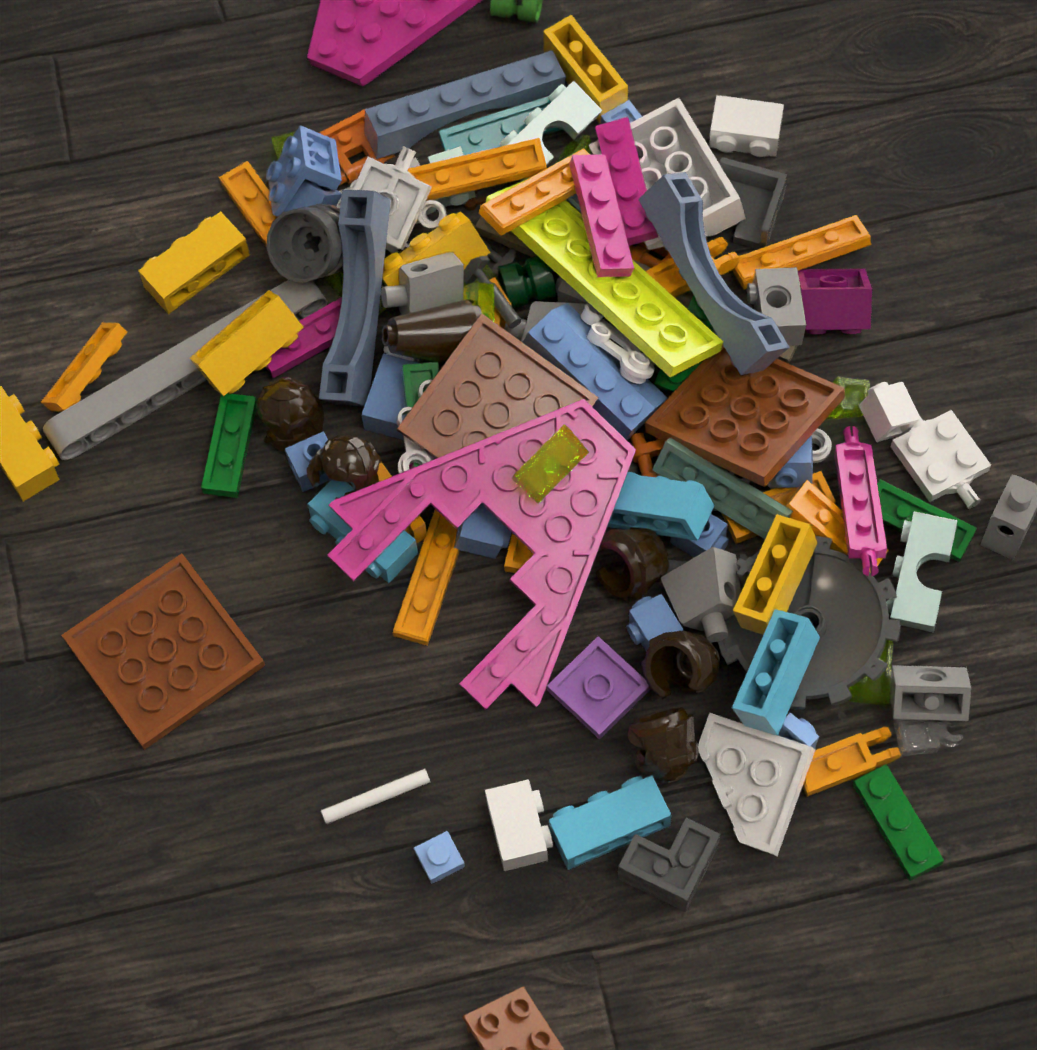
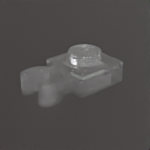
M895 719L893 725L901 757L937 753L940 749V743L947 747L957 746L964 739L963 734L952 735L947 731V727H954L958 721L941 720L938 723H934V720Z

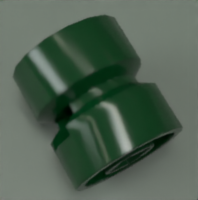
M540 257L527 258L524 265L512 262L497 267L501 288L511 302L513 309L528 305L529 300L532 298L540 302L556 297V288L551 268Z

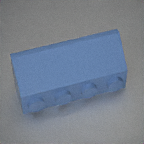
M565 303L551 310L527 333L523 343L599 397L593 408L628 440L668 398L648 379L642 384L633 383L625 379L619 371L621 367L620 360L588 340L587 335L592 325L585 323L581 319V315L572 306Z

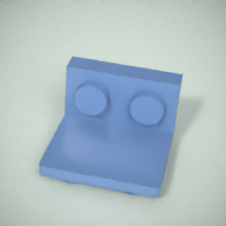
M303 126L298 127L293 137L289 136L286 139L282 154L277 162L273 161L270 164L266 174L270 189L269 201H271L272 214L279 217L283 213L304 179L319 187L324 186L334 191L337 189L342 179L336 140Z

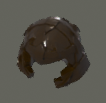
M281 377L263 387L257 399L256 410L262 423L270 428V430L266 431L265 443L271 444L278 451H285V448L322 432L325 418L322 400L313 394L312 390L309 389V385H305L291 377Z
M337 435L327 440L322 449L318 450L310 460L307 467V477L312 487H318L320 484L319 477L326 473L329 479L350 482L354 490L346 492L344 495L346 496L379 482L377 471L381 458L376 453L373 444L360 439L358 435Z
M630 527V529L625 530L611 529L604 535L600 548L602 550L610 548L617 551L625 562V568L620 575L614 570L607 571L602 566L596 571V574L601 584L611 594L620 597L628 603L631 600L642 599L655 582H660L661 577L667 573L670 567L667 558L669 556L667 553L668 549L665 547L663 540L651 529L642 527Z
M674 631L665 632L649 640V648L641 665L649 689L663 700L666 696L671 695L669 685H676L686 692L700 693L705 691L714 681H717L720 657L714 645L706 639L704 634Z
M683 707L672 708L637 718L634 724L629 725L628 738L630 742L644 749L638 750L637 756H635L636 765L643 774L648 777L652 775L658 781L667 783L679 781L681 777L688 774V768L691 764H695L699 753L694 737V713L687 714Z

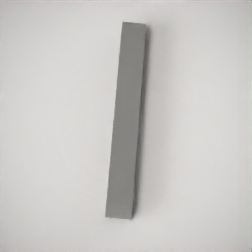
M287 280L270 290L282 299L298 321L327 305L326 298L313 280L304 283ZM260 297L48 420L43 427V432L62 460L77 457L206 381L207 379L189 358Z

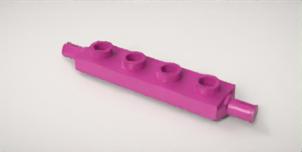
M850 426L843 430L845 443L836 445L834 454L848 558H861L863 574L869 576L870 570L871 576H874L879 571L876 558L886 557L887 545L872 446L860 443L858 429L852 426L851 433Z

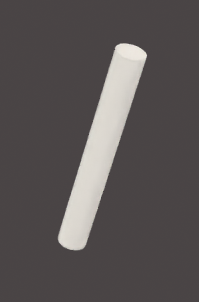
M422 769L321 810L325 823L328 824L430 783V779L426 770Z

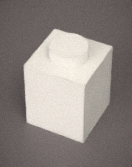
M887 382L879 383L868 390L869 395L859 404L876 442L907 433L921 419L903 382L888 385Z

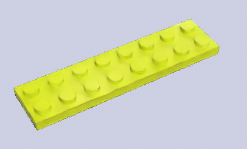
M525 180L487 196L486 202L504 193L505 191L515 187L516 185L524 182ZM567 200L511 230L513 234L669 377L721 351L723 341L635 261H633L634 270L631 276L597 277L582 214Z

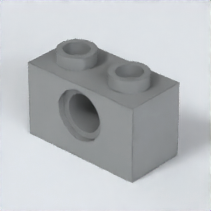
M797 267L755 269L753 283L747 284L748 304H754L755 311L773 318L788 346L802 345L806 320Z
M892 665L890 703L893 719L969 720L971 684L966 667Z

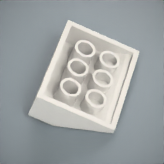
M679 98L630 123L647 190L663 175L686 172L703 200L705 237L716 235L746 219L739 195ZM598 140L588 145L593 155L602 154ZM659 234L658 238L644 241L648 250L664 247Z

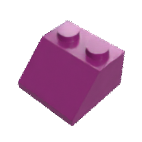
M802 269L798 271L806 320L805 330L807 333L824 334L827 330H841V332L846 334H857L862 332V329H871L872 287L865 269Z

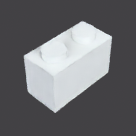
M716 95L709 148H717L723 152L738 151L751 153L758 157H776L784 104Z
M529 779L485 790L486 802L504 871L548 861L547 848L553 847L548 825L541 826L538 813L544 812L539 790H531Z

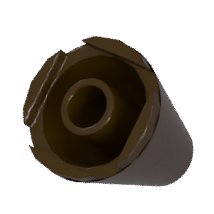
M469 299L392 317L389 319L388 324L383 326V344L388 346L389 351L393 354L444 365L482 314L479 305H472L474 300Z

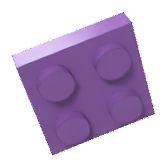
M599 636L547 685V691L598 739H601L651 690L645 678Z

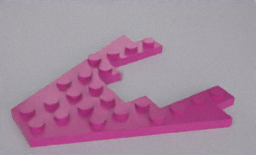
M321 0L307 58L311 65L358 85L365 86L481 0Z
M582 399L333 500L329 504V508L352 530L327 557L354 582L430 504L456 529L483 504L534 554L509 581L535 606L459 685L485 710L510 684L536 708L544 695L636 449L585 399Z

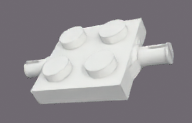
M404 146L395 165L383 164L371 157H367L353 190L376 191L391 199L386 242L402 250L432 186L417 180L408 172L416 152Z
M952 410L931 420L923 421L921 418L909 432L892 441L890 447L929 502L945 494L958 493L968 509L980 503L981 499L973 491L970 483L975 478L987 473L991 464Z

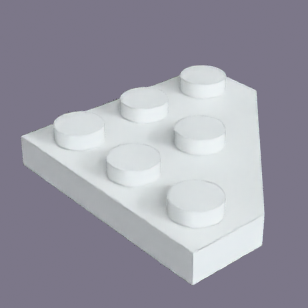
M709 713L698 743V751L710 772L713 785L721 803L727 810L738 841L744 845L778 856L815 749Z

